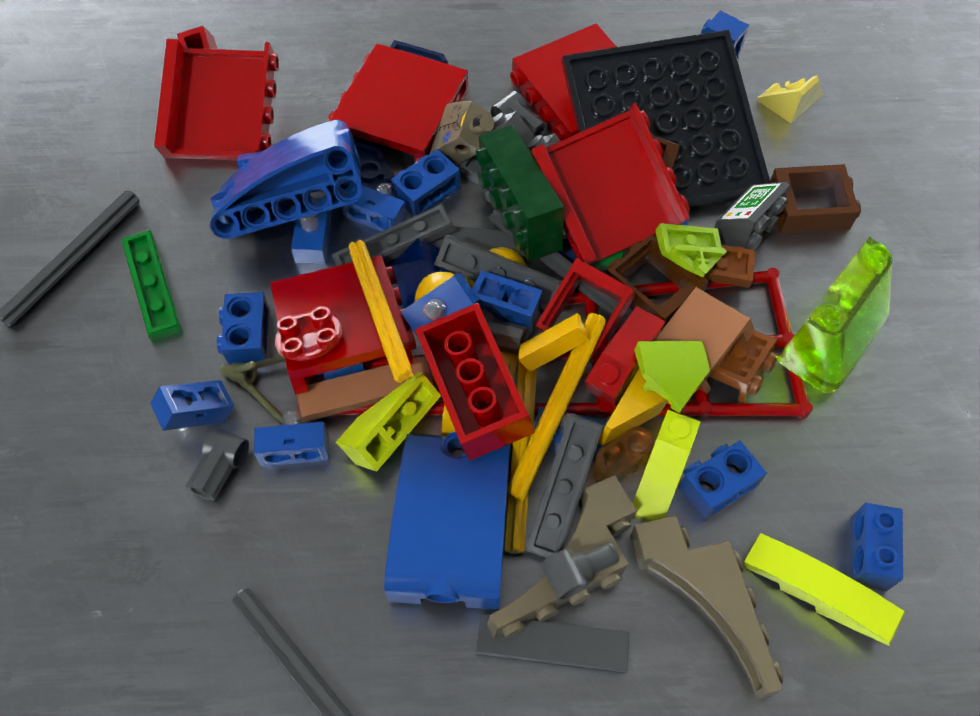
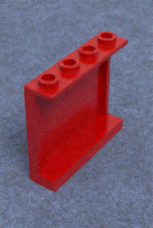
M596 23L512 58L510 78L516 88L519 87L523 92L527 103L530 106L533 105L539 113V117L548 124L553 133L562 141L578 133L561 63L563 55L617 46Z
M178 39L166 40L154 147L164 158L237 160L239 154L262 152L272 146L269 124L274 123V110L271 107L272 98H275L277 93L274 71L277 72L279 70L278 54L274 53L270 43L265 42L264 51L184 48Z
M376 43L371 53L366 55L360 71L354 74L348 90L342 93L340 103L335 111L329 114L327 122L333 120L343 121L349 126L352 136L414 155V163H416L421 157L430 154L446 104L462 102L468 92V70Z
M637 103L632 104L629 111L546 148L542 144L531 151L532 157L564 206L563 229L576 258L588 265L595 264L626 250L635 242H642L651 234L656 236L655 230L660 223L681 225L690 218L688 215L690 212L689 204L683 195L679 196L675 187L677 183L675 174L670 167L666 168L661 157L663 156L661 144L656 138H652L648 129L650 128L648 116L643 110H639Z
M382 255L371 257L410 365H412L414 362L411 350L417 349L413 331H406L405 327H409L408 322L401 313L405 307L398 308V306L402 305V299L398 286H391L396 284L392 267H385ZM353 262L270 282L277 321L286 316L296 317L303 313H310L317 307H327L330 309L331 315L336 317L342 325L341 339L327 354L305 361L285 358L287 372L295 395L309 392L306 377L386 357Z

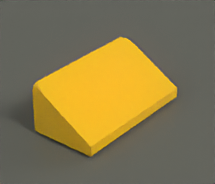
M576 313L521 344L518 355L520 363L531 372L588 341L589 338L580 315Z

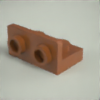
M721 244L722 248L727 252L704 277L712 282L750 288L753 282L756 250Z
M755 331L748 342L738 338L709 377L740 390L738 401L745 403L750 394L756 395L760 390L764 377H762L764 372L770 373L774 368L778 358V354L774 353L777 339Z

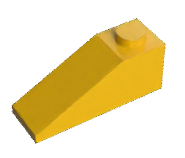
M640 368L603 429L598 444L601 446L656 417L667 403L672 404L655 391L647 392L642 389L646 380L642 378Z

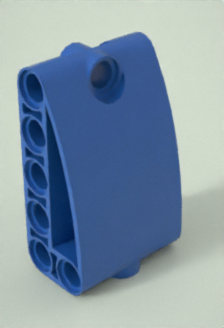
M333 120L311 127L272 145L249 160L220 187L218 193L210 198L214 208L210 221V228L213 234L219 238L229 239L358 201L363 192L360 159L349 126L343 121ZM351 181L356 184L351 190H345L340 187V185L350 183ZM321 190L326 194L318 199L311 196V193ZM290 199L295 202L291 207H285L280 204ZM258 208L263 209L265 212L258 216L250 213Z
M452 432L447 436L407 434L395 496L385 569L384 591L388 602L422 604L423 599L440 603L463 601L466 604V608L499 610L510 444L469 461L466 453L459 457L450 454L451 450L462 448L456 432Z

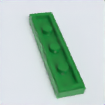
M151 229L122 238L123 249L149 339L153 342L183 332Z

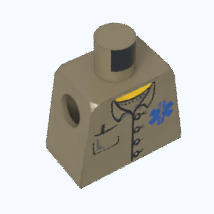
M472 101L446 104L430 153L438 149L455 165L476 155V150L479 149L478 135L488 133L494 127L491 113Z

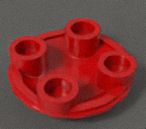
M317 307L310 313H303L296 317L286 316L277 323L279 331L276 335L275 346L280 355L290 360L305 361L315 359L327 354L338 344L342 337V325L336 317L331 315L330 309L327 307Z

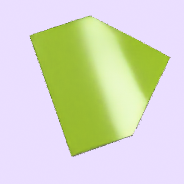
M660 223L655 230L661 254L675 264L701 277H704L727 252L721 246L718 228Z
M638 341L634 349L642 378L646 380L642 389L647 392L655 391L671 402L670 408L678 413L682 411L693 394L700 388L710 372L703 341Z

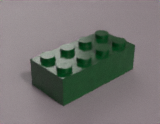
M510 125L478 135L479 149L476 150V156L481 166V171L478 172V180L482 189H488L492 207L494 209L499 208L501 211L500 215L503 226L506 230H511L516 249L523 251L528 262L563 250L564 206L514 126Z

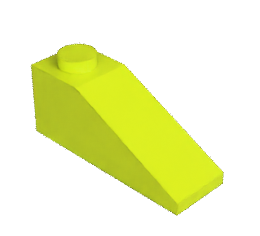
M418 372L410 380L405 381L358 416L336 443L356 465L377 472L441 395L424 373Z
M667 410L632 503L637 510L634 517L646 522L666 517L694 443L700 421Z

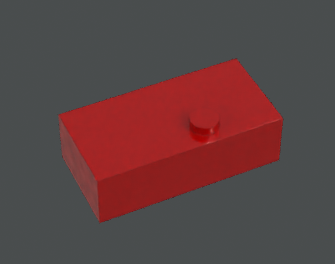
M478 303L415 329L452 424L469 461L535 433L529 414Z

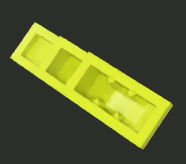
M762 533L759 534L744 561L746 569L779 583L781 591L814 605L816 613L890 646L905 615L904 610L866 586L819 560Z

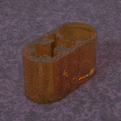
M633 427L600 449L593 467L594 480L598 483L615 475L621 483L646 465L654 447L652 434L645 428ZM637 444L641 446L644 451L635 452L631 450L628 445ZM617 463L616 469H614L612 466Z

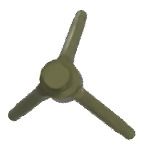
M279 355L257 362H233L231 365L223 364L221 366L220 374L223 377H229L231 381L239 382V385L248 390L282 425L288 423L287 419L253 386V381L259 368L284 362V356Z

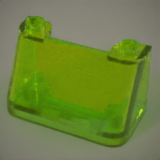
M869 236L828 289L833 293L836 290L839 298L838 304L836 306L829 304L818 306L777 358L780 364L822 392H835L846 381L888 320L893 260L890 251L884 245Z

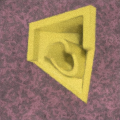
M813 76L807 82L804 78L792 84L786 81V88H781L779 83H774L758 97V100L765 107L791 124L819 100L824 93L818 76Z

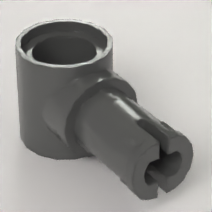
M611 542L586 553L578 551L573 554L571 549H564L545 559L541 563V568L558 600H564L585 589L589 585L588 581L592 579L593 574L618 564L619 554Z

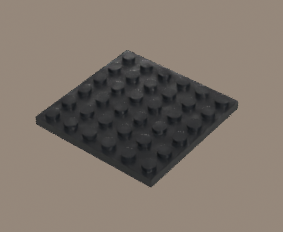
M729 30L563 55L561 63L578 133L629 111L631 105L637 103L639 110H643L648 116L650 128L648 129L651 135L680 145L672 170L676 177L677 183L675 187L679 196L683 195L686 198L689 208L736 200L753 184L771 183Z

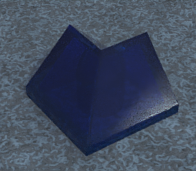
M419 238L391 265L396 283L395 286H398L401 295L402 308H407L415 302L416 290L421 281L428 275L435 272H449L456 275L454 272L434 265L440 249Z

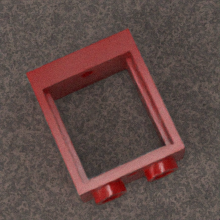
M576 258L535 326L540 332L553 327L580 281L616 300L619 303L605 324L589 359L596 363L636 296L634 289Z

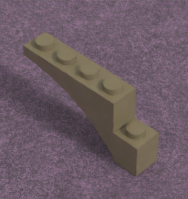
M615 475L584 489L579 500L582 508L580 518L566 549H571L573 554L578 551L586 553L611 542L619 554L618 564L593 574L592 579L588 581L589 585L585 589L564 600H558L546 575H544L532 588L515 601L490 615L487 627L493 639L503 634L505 638L513 637L526 628L525 623L535 618L539 622L545 621L559 612L557 607L569 601L572 606L577 605L591 596V590L599 586L606 590L623 580L621 575L629 563L613 537L624 533L631 527L630 522L637 510Z
M677 515L636 524L630 537L640 570L648 568L678 587L713 620L734 648L749 676L758 700L772 697L782 691L783 675L781 668L776 660L772 661L767 647L769 645L767 629L762 622L759 623L754 610L756 608L755 595L751 587L745 585L742 576L743 562L740 554L737 551H733L731 542L725 541L688 550L687 548L690 546L688 532L684 526L680 527Z

